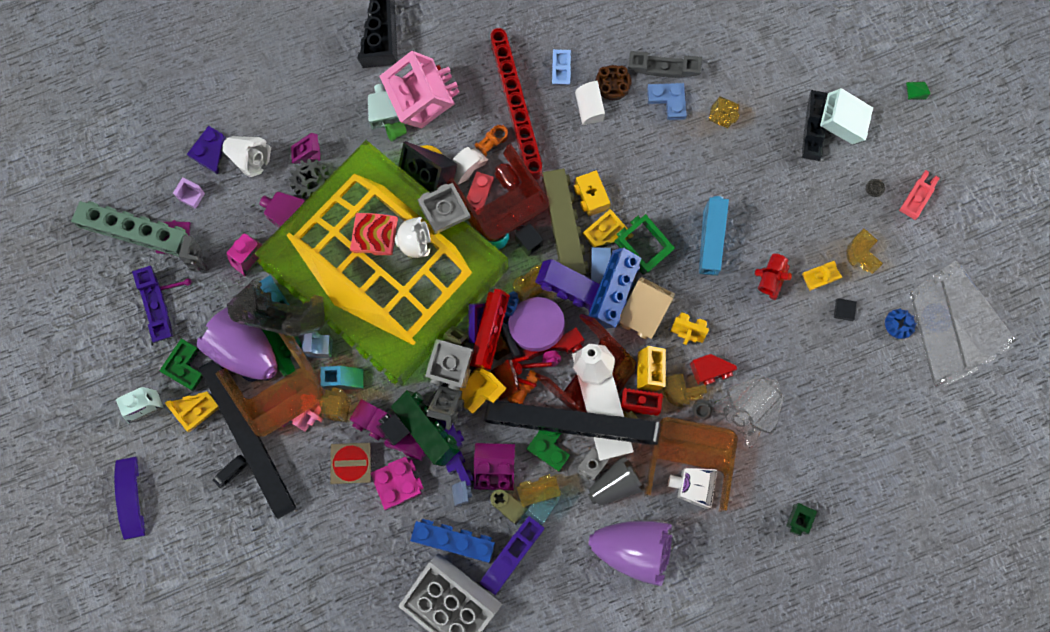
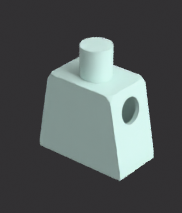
M375 85V93L368 95V119L371 130L385 127L387 123L400 122L384 85Z

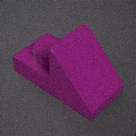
M310 133L291 146L293 164H300L301 160L304 163H307L308 159L311 162L321 160L318 134Z

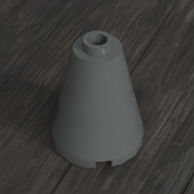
M624 455L589 488L591 493L588 496L594 505L597 503L601 506L643 492L646 487L644 483L641 484L639 481L640 476L629 459L627 460Z

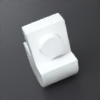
M466 147L452 160L458 164L453 182L459 185L469 180L473 171L484 166L488 159L477 148L470 149Z

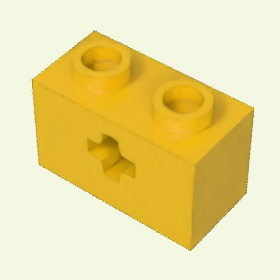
M597 170L576 177L573 188L575 194L579 195L582 200L580 205L583 212H587L588 217L609 210L611 203Z
M647 346L638 352L637 389L655 392L664 388L666 381V349Z

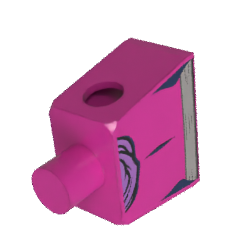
M244 233L227 251V257L230 265L246 276L269 249L255 238Z

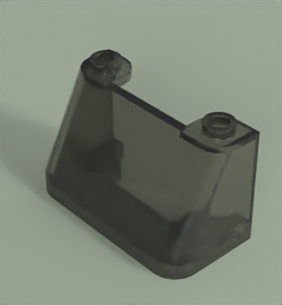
M252 280L227 304L228 314L234 322L292 337L317 332L325 325L322 296L314 295L310 302L305 301L302 308L272 301L271 293L263 292L260 288L262 284L258 281Z

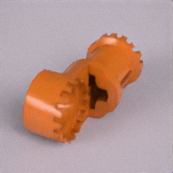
M501 124L494 126L486 133L484 139L479 143H475V147L486 157L488 155L487 152L494 146L497 147L508 139V130ZM502 130L505 132V135L502 138H497L495 132Z
M530 370L529 376L525 380L537 384L540 374ZM516 382L514 385L515 389L507 401L523 404L526 395L535 387Z

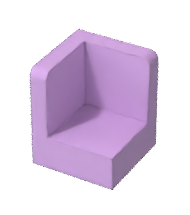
M183 177L173 192L180 202L195 209L205 195L199 185Z

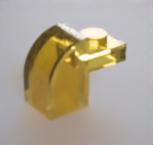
M864 228L849 243L846 255L852 266L859 262L865 271L873 274L883 263L869 252L878 240Z
M683 373L666 377L665 387L663 388L666 399L677 407H688L690 404L689 399L697 401L703 399L702 396L707 393L706 385L686 389Z

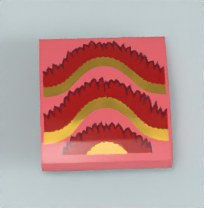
M356 213L350 251L353 253L392 255L398 217L384 214Z

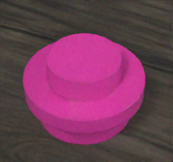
M554 350L545 352L542 358L543 363L552 362L553 365L548 367L557 366L562 360L558 351Z

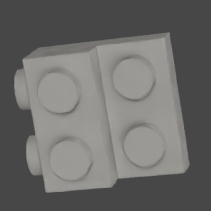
M453 183L449 185L444 184L438 190L432 193L427 192L418 199L419 206L435 235L470 218V214Z
M436 339L425 377L431 378L430 382L442 385V382L448 383V388L460 391V388H466L474 349Z

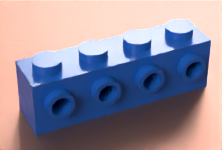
M625 248L613 250L587 319L605 329L616 328L621 319L622 309L627 303L628 293L633 287L634 277L640 269L641 257Z
M422 519L421 522L416 521L411 542L490 563L495 542H491V537L480 535V538L473 537V532L462 529L458 533L452 531L453 527L441 524V527L433 526V521Z

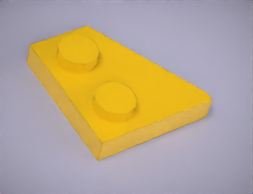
M609 209L587 228L582 235L593 247H600L615 243L614 240L618 238L616 234L624 227L628 228ZM630 233L625 239H631L634 235Z
M207 391L198 393L195 396L182 397L183 399L165 402L166 406L187 432H191L219 409L215 399Z

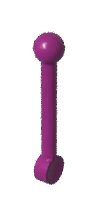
M187 278L182 282L161 286L160 288L165 290L182 285L189 286L192 284V281Z

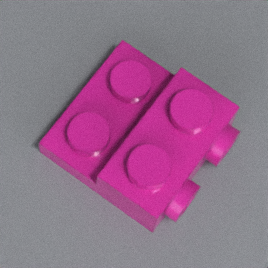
M407 456L371 472L384 510L422 495L421 489H424L420 478L415 477L413 472L416 470L415 464L412 459L408 460Z

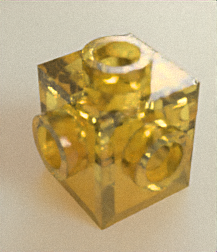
M719 96L711 106L709 121L729 128L739 118V104Z

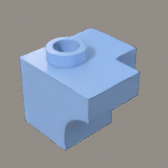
M307 325V331L304 333L302 350L308 358H332L333 339L330 335H320L314 325Z

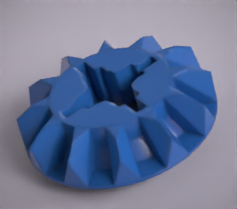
M515 291L509 293L510 297L504 321L513 315L518 305V293Z
M899 308L892 310L886 316L885 327L891 336L905 339L915 332L917 323H915L914 316L908 310ZM904 318L903 324L906 326H902L898 329L899 323L897 321Z

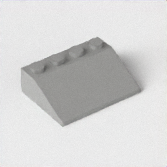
M438 553L425 567L398 607L429 632H482L503 604Z

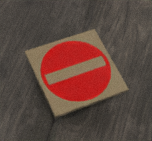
M371 443L331 444L330 484L371 483Z

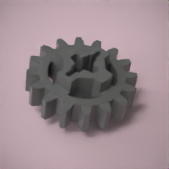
M308 159L307 163L301 160L300 166L294 165L296 170L290 171L292 176L289 177V180L291 182L290 186L294 189L296 195L300 194L303 199L308 195V198L312 199V195L319 198V192L325 194L324 187L329 188L327 182L331 181L328 176L329 171L325 169L323 163L319 165L318 160L312 163ZM318 171L321 173L322 178L318 176Z

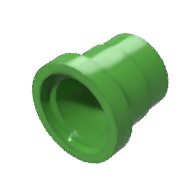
M404 123L385 124L386 133L391 142L407 134Z

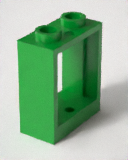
M646 214L642 217L639 215L630 222L632 226L628 229L624 227L616 234L618 238L614 240L619 248H625L639 256L625 238L643 223L662 245L663 248L645 263L641 259L639 271L642 275L648 273L675 249Z

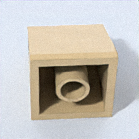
M641 277L620 315V326L627 330L633 329L637 331V335L644 339H648V337L652 339L675 294Z

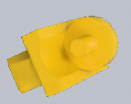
M835 261L802 273L810 291L842 278Z
M681 312L675 318L670 332L684 338V345H687L688 341L703 343L709 331L707 321L697 319L696 323H692L689 321L690 316Z

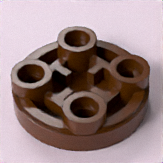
M609 65L599 69L595 81H598L601 97L615 101L624 98L629 93L631 77L626 67Z

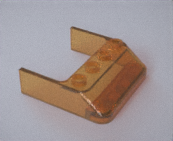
M288 329L279 332V335L300 368L251 399L245 398L226 368L215 373L253 433L259 437H264L318 404L323 398V391L313 367Z
M672 417L663 418L659 422L661 423L659 443L652 447L644 496L649 497L651 495L657 459L722 472L724 480L719 512L727 511L738 442L737 434L727 428Z

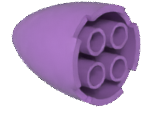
M240 305L233 309L226 307L205 325L208 329L203 337H198L197 347L211 360L234 373L253 379L266 380L276 375V358L266 335L257 322Z
M654 521L616 523L598 529L594 534H591L589 546H591L592 551L601 560L617 571L639 581L662 586L665 575H662V573L666 570L669 563L672 535H668V530H671L672 525Z

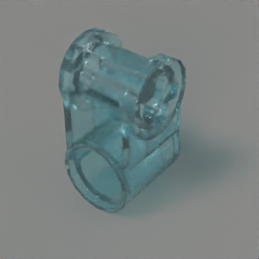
M554 487L546 488L538 499L533 502L525 515L530 516L542 526L560 499L559 491ZM553 492V493L555 494V495H554V498H555L556 500H555V501L550 500V501L548 502V501L546 500V499H547V495H545V494H546V493L551 494V493Z

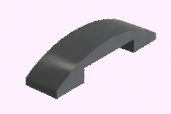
M630 51L628 69L652 76L692 77L701 74L702 57L684 55V59L648 56V52Z

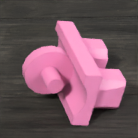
M312 393L311 395L303 394L301 396L305 399L304 405L300 412H295L291 417L292 424L304 432L316 420L319 422L323 420L319 417V414L323 410L321 407L324 401Z

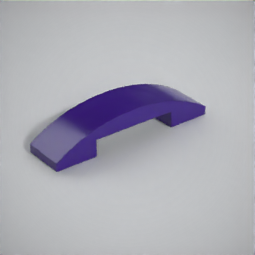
M152 266L132 271L149 321L147 325L152 342L156 343L173 337L167 306Z
M137 457L116 460L115 500L124 540L145 536L144 518L140 515L136 478L139 477Z

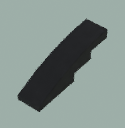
M810 91L802 147V158L820 161L822 158L825 128L821 127L820 124L828 95L826 92Z

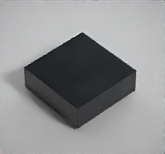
M837 298L834 318L854 321L857 302Z

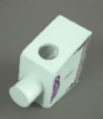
M144 387L116 399L121 415L128 424L164 408L157 390Z

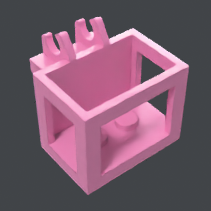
M411 51L380 75L401 123L423 128L455 104L452 98L459 93V90H451L458 87L457 83L454 82L447 86L444 84L452 78L449 73L451 72L449 67L438 71L432 58ZM409 63L411 64L413 70L404 77L395 76Z

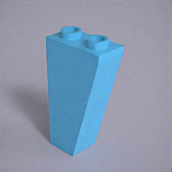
M721 196L710 197L703 210L699 274L718 276L721 271L729 199H724Z

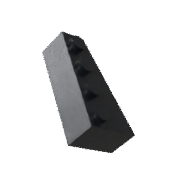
M370 0L367 11L368 17L364 25V36L361 38L360 53L358 52L357 59L363 68L393 65L398 62L395 0Z

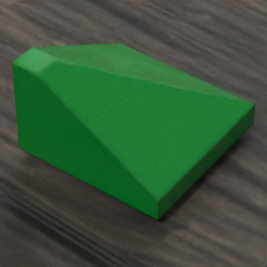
M925 82L906 83L908 100H924L930 95V90Z

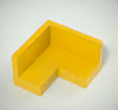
M476 368L469 375L466 388H460L462 400H464L463 407L468 412L474 414L486 400L494 403L507 388L491 372L482 368Z

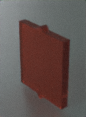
M512 359L491 370V373L507 388L498 397L499 401L520 391Z

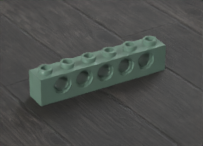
M80 201L71 220L73 224L81 229L179 257L184 235H188L186 230L181 227L175 226L171 228L164 222L157 221V223H154L146 217L140 216L137 218L126 211L119 213L112 207L105 206V208H102L97 203L88 201V203ZM150 230H152L151 234L148 235V236H146L147 233H148ZM170 235V237L166 241H164V238Z

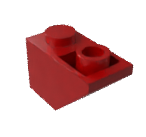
M712 354L694 359L690 363L697 384H704V386L715 383V379L721 377L722 380L734 376L733 373L737 370L736 365Z

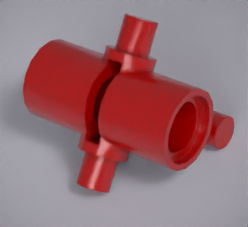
M776 253L771 255L766 268L755 270V275L762 278L758 290L770 295L769 298L773 300L777 299L784 280H791L792 274L788 273L790 266L787 263L789 260L785 256Z

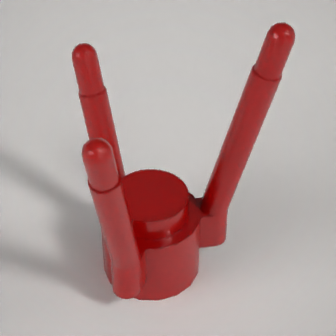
M529 356L505 360L502 365V373L505 377H508V381H516L532 387H536L537 384L517 377L522 373V369L553 365L552 362L518 363L529 359Z

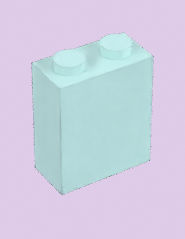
M840 88L828 93L820 126L851 144L864 141L868 134L873 107Z

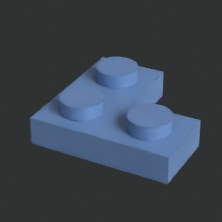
M684 83L648 84V104L666 103L667 120L686 119Z

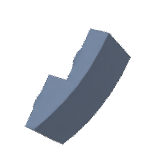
M466 481L452 485L454 507L469 503L468 498H472L471 486H467Z

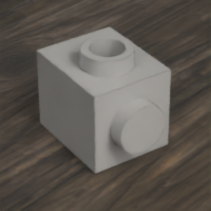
M592 448L577 469L580 471L578 474L587 481L589 479L593 481L609 460L600 461L597 451Z

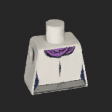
M685 468L682 470L681 477L670 475L668 487L679 489V499L709 509L712 506L717 470Z

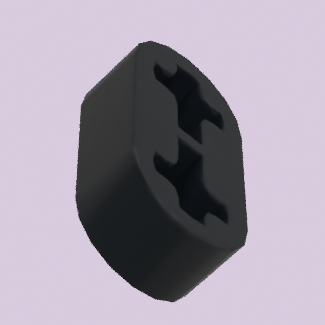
M238 455L212 481L219 488L224 487L248 465L243 455Z

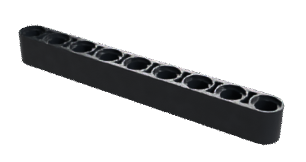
M213 360L199 367V370L272 512L277 519L296 509V505L224 367Z
M488 401L484 421L490 424L648 445H658L661 423L656 421L495 401L494 403Z

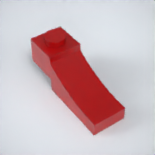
M575 327L564 334L553 347L543 351L524 350L523 356H529V359L526 360L529 361L547 351L553 350L566 351L567 354L573 352L574 354L583 348L582 345L585 340Z

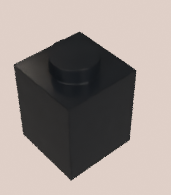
M530 223L526 226H520L515 231V241L527 256H530L543 246V239Z
M385 414L378 420L380 423L376 426L391 445L397 444L410 433L396 414Z

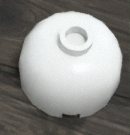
M421 217L404 221L395 236L397 247L405 255L412 258L426 257L430 253V248L427 249V243L431 242L430 233L426 222L420 221Z

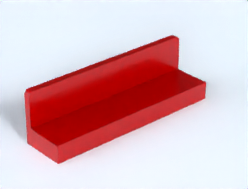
M494 289V292H489L487 295L470 363L472 367L491 370L510 297L509 294L501 289Z

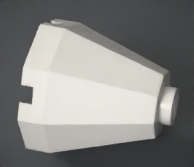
M232 136L224 141L223 152L245 175L253 177L263 172L264 169H261L263 164L267 166L270 162L271 147L260 137Z
M589 343L576 352L573 369L583 383L600 385L605 379L613 375L615 358L605 345Z

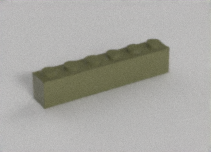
M565 168L542 172V181L558 261L560 264L586 277L589 269L587 261L584 262L583 260L585 249L584 245L580 244L579 241L581 229L580 226H576L575 220H578L577 210L572 207L574 196L573 192H569L568 188L571 185L569 174L566 175Z

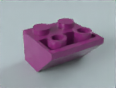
M475 443L474 489L514 490L515 444Z

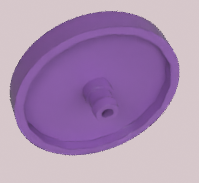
M533 297L517 305L513 315L509 317L508 326L510 334L518 346L528 351H543L553 347L561 339L565 330V319L562 310L555 302L547 298Z

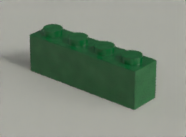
M406 390L394 402L391 408L434 465L444 467L460 451L456 445L457 441L454 437L447 434L444 430L446 427L441 421L427 416L429 406H426L423 402L424 398L418 392L414 393Z

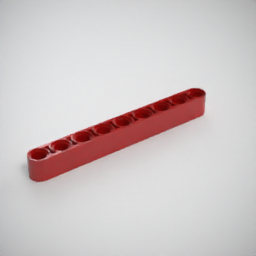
M496 28L491 32V47L527 178L537 180L542 175L540 154L505 30ZM513 102H519L520 104H518V105H513L512 103H513ZM523 118L524 121H517L516 119ZM527 134L529 137L523 138L521 135ZM528 150H530V151H533L534 153L531 154V155H528V154H526L525 152L528 151ZM531 167H536V168H538V170H537V171H531L530 168H531Z

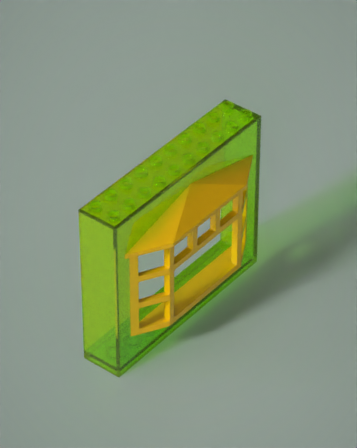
M365 140L254 254L258 258L257 263L266 273L271 274L281 286H285L296 299L298 298L303 302L302 304L310 311L312 310L323 323L328 321L327 324L337 335L341 333L344 341L352 348L355 345V349L364 359L370 358V362L379 372L385 371L384 374L394 385L398 383L402 386L432 354L435 340H443L444 334L452 326L456 327L468 314L469 304L478 303L508 270V257L464 221L435 235L418 203V199L428 191L370 142ZM355 183H359L369 192L353 206L342 199V197ZM374 196L403 221L421 217L420 221H425L429 229L430 243L438 249L405 286L398 283L365 253L352 252L337 268L320 254L322 249L334 237L350 249L351 241L342 235L340 231ZM338 203L349 210V213L333 227L321 218ZM315 224H319L329 233L315 248H312L301 239ZM443 254L461 270V273L448 287H445L429 270ZM357 257L361 258L375 270V273L360 288L343 274V271ZM424 275L442 292L428 309L409 292ZM380 277H383L399 291L384 308L366 294V291ZM403 297H406L422 313L420 318L407 331L389 314Z

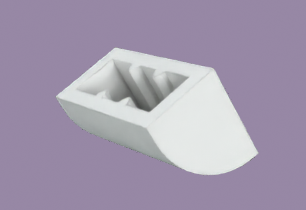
M598 81L580 86L575 91L582 125L603 122L605 112Z

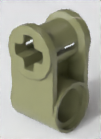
M498 489L491 494V504L507 519L517 525L528 508L504 490ZM503 494L505 502L496 504L494 496Z

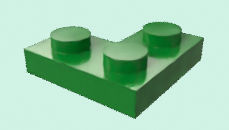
M181 338L159 371L194 392L203 376L199 371L190 367L189 364L199 349Z
M539 430L526 449L558 472L570 457L568 453L555 445V442L562 434L557 432Z

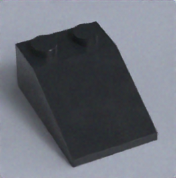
M403 142L396 175L421 193H432L444 184L449 185L453 183L458 164L445 155L409 142Z

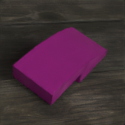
M411 433L407 434L395 445H391L387 439L384 442L386 447L401 451L405 456L421 461L425 456V452Z

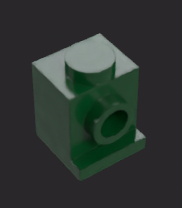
M800 503L793 504L786 527L791 528L789 532L797 536L809 534L817 511ZM797 518L802 520L801 525L796 523Z

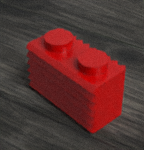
M624 388L620 399L622 411L658 416L661 413L663 394L646 392V390L643 392L638 389L635 391L630 388L627 390V388Z

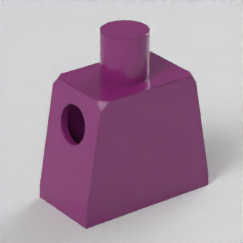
M276 192L272 199L264 195L259 203L260 206L266 208L264 211L266 218L286 234H293L309 207L304 199L281 192Z

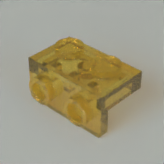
M550 475L542 476L539 478V481L531 483V480L522 482L517 487V493L523 507L561 495L556 477H550Z

